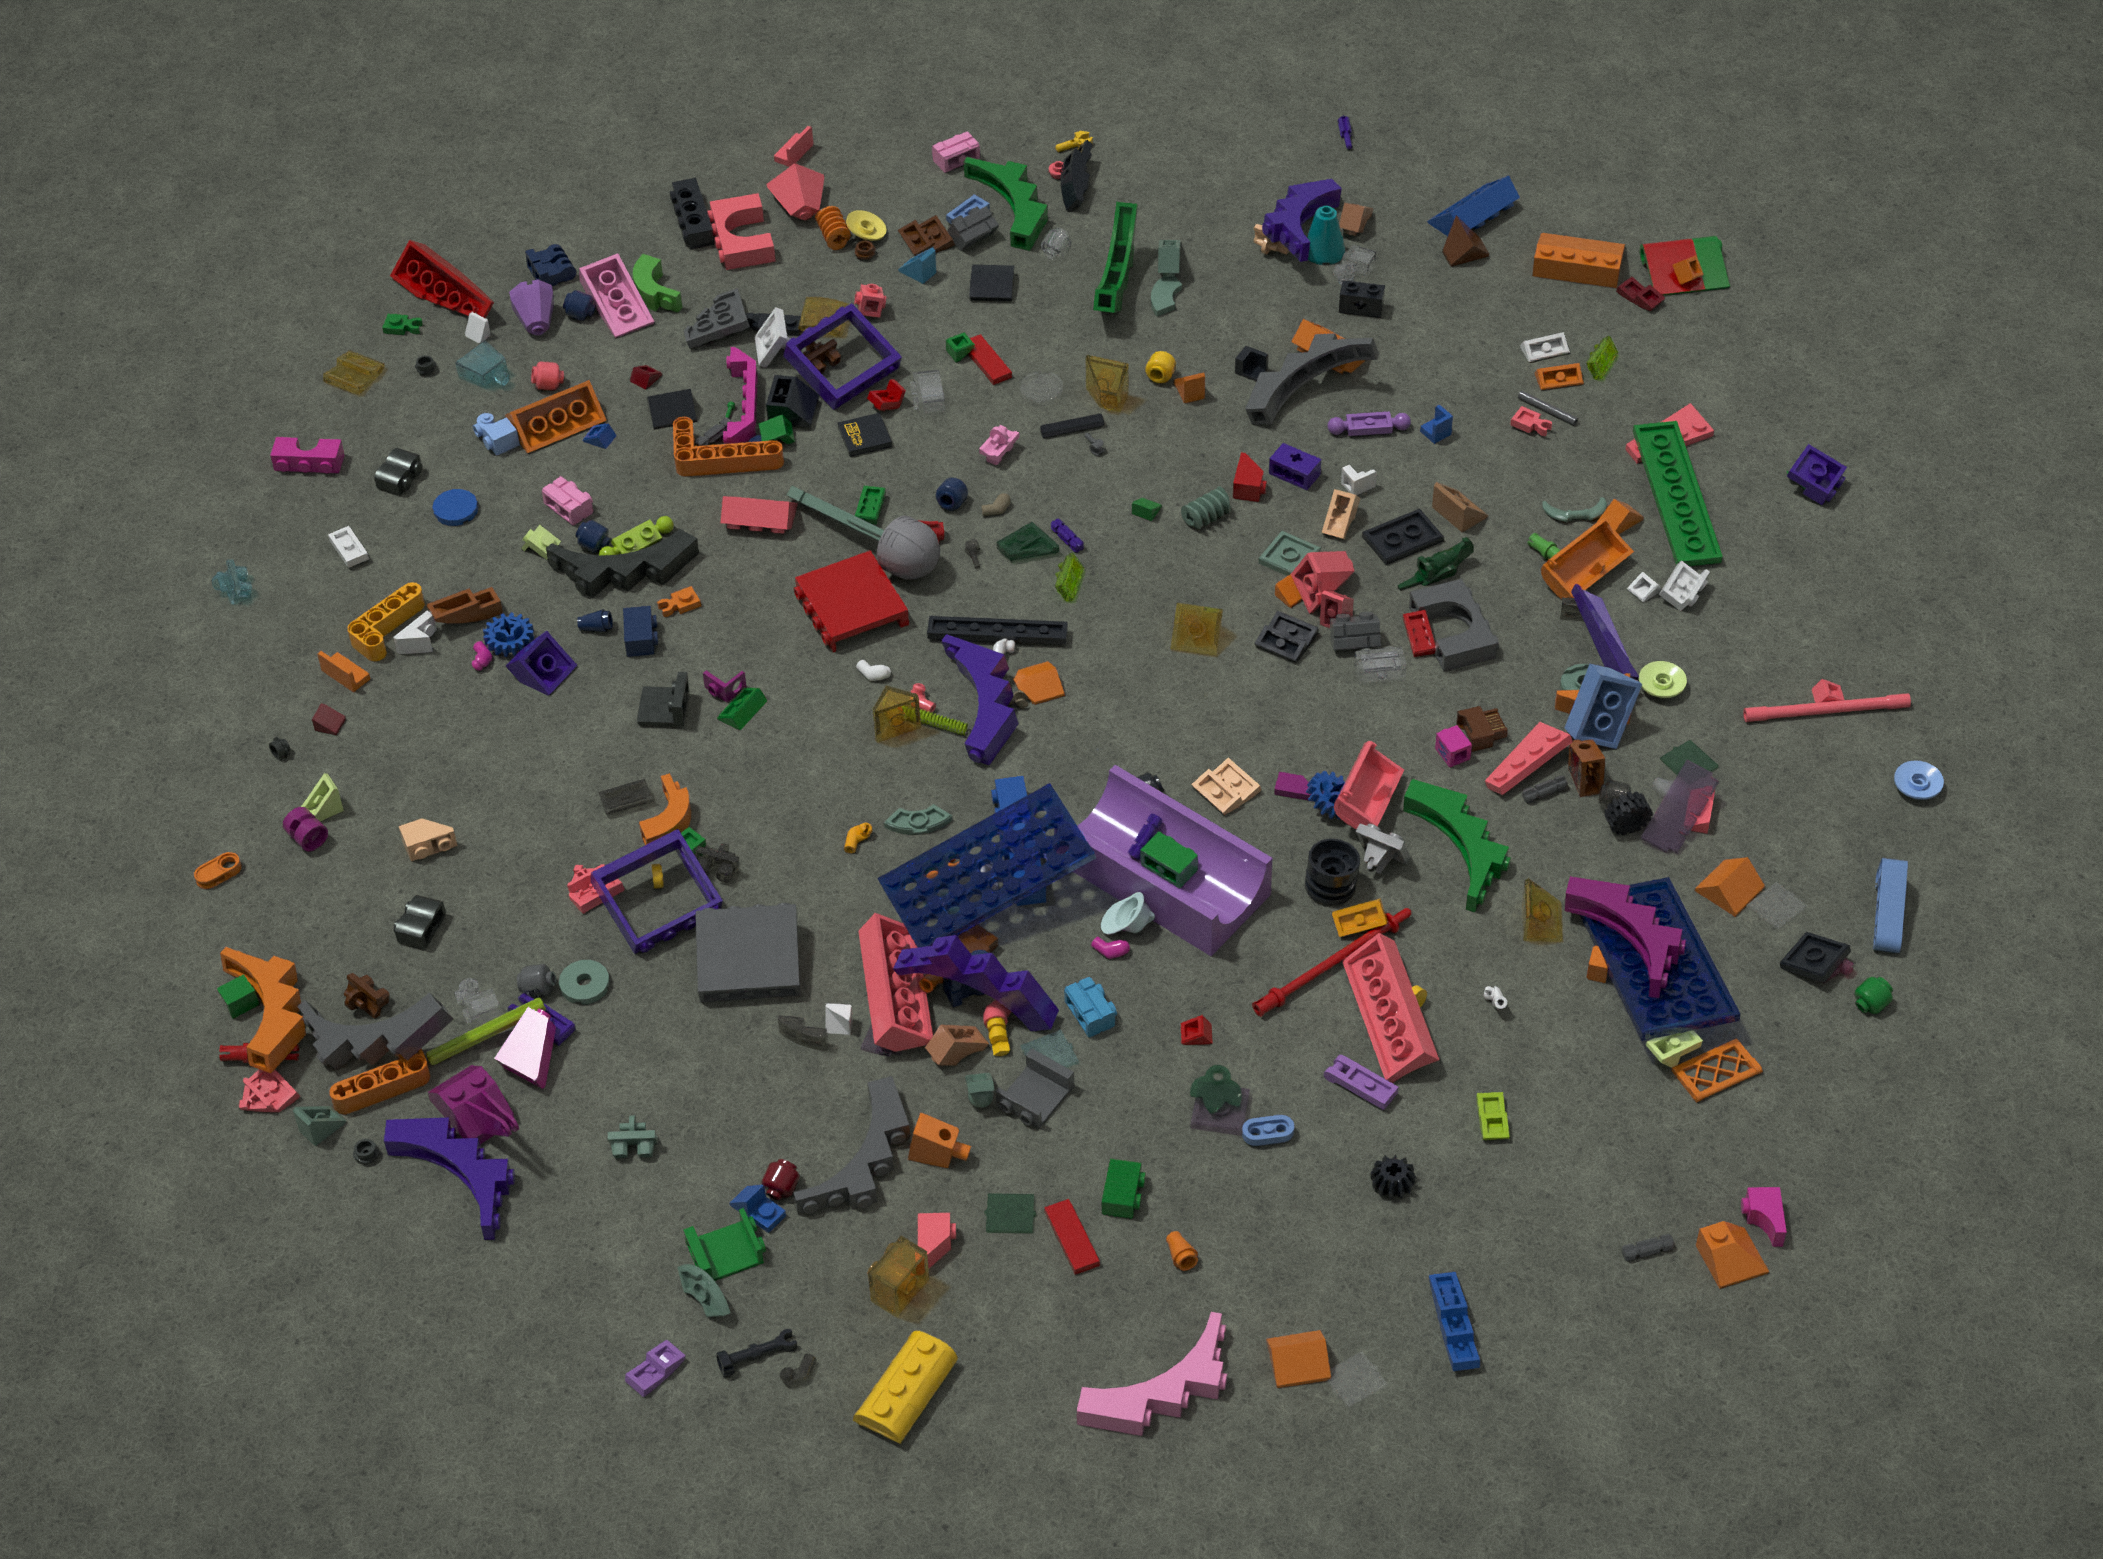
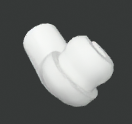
M1004 638L995 643L993 651L1006 654V652L1013 653L1015 651V642Z
M865 660L859 661L856 665V668L869 681L887 679L891 675V670L888 666H870Z
M1490 986L1485 987L1484 998L1492 1000V1005L1496 1009L1505 1008L1507 999L1503 996L1500 988L1496 986L1494 988Z

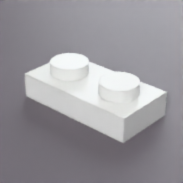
M349 526L328 534L331 544L348 568L369 559L368 553Z

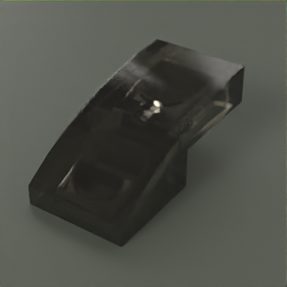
M778 1016L779 1032L782 1036L801 1046L827 1051L829 1041L826 1028L805 1026L804 1018Z

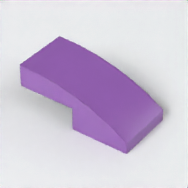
M665 1340L647 1352L646 1361L626 1373L625 1382L642 1397H645L685 1360V1355L672 1343Z

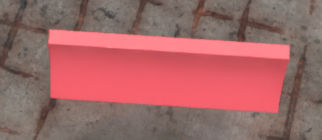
M1378 933L1342 962L1384 1078L1393 1083L1420 1067L1439 1061V1057L1412 990V985L1394 940Z

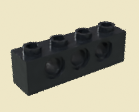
M691 178L672 182L673 191H669L671 203H676L673 206L675 215L680 216L678 217L679 228L684 229L682 230L684 243L688 242L690 250L715 245L713 229L697 179Z

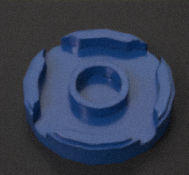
M463 489L445 491L437 496L433 502L435 517L441 524L448 526H459L466 520L469 522L478 512V503L475 495Z

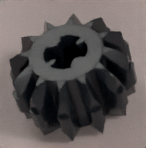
M1396 1154L1392 1159L1384 1155L1382 1161L1376 1160L1370 1178L1373 1190H1379L1380 1197L1387 1193L1390 1200L1394 1195L1402 1199L1404 1193L1410 1194L1416 1176L1413 1164H1407L1406 1157L1399 1160Z

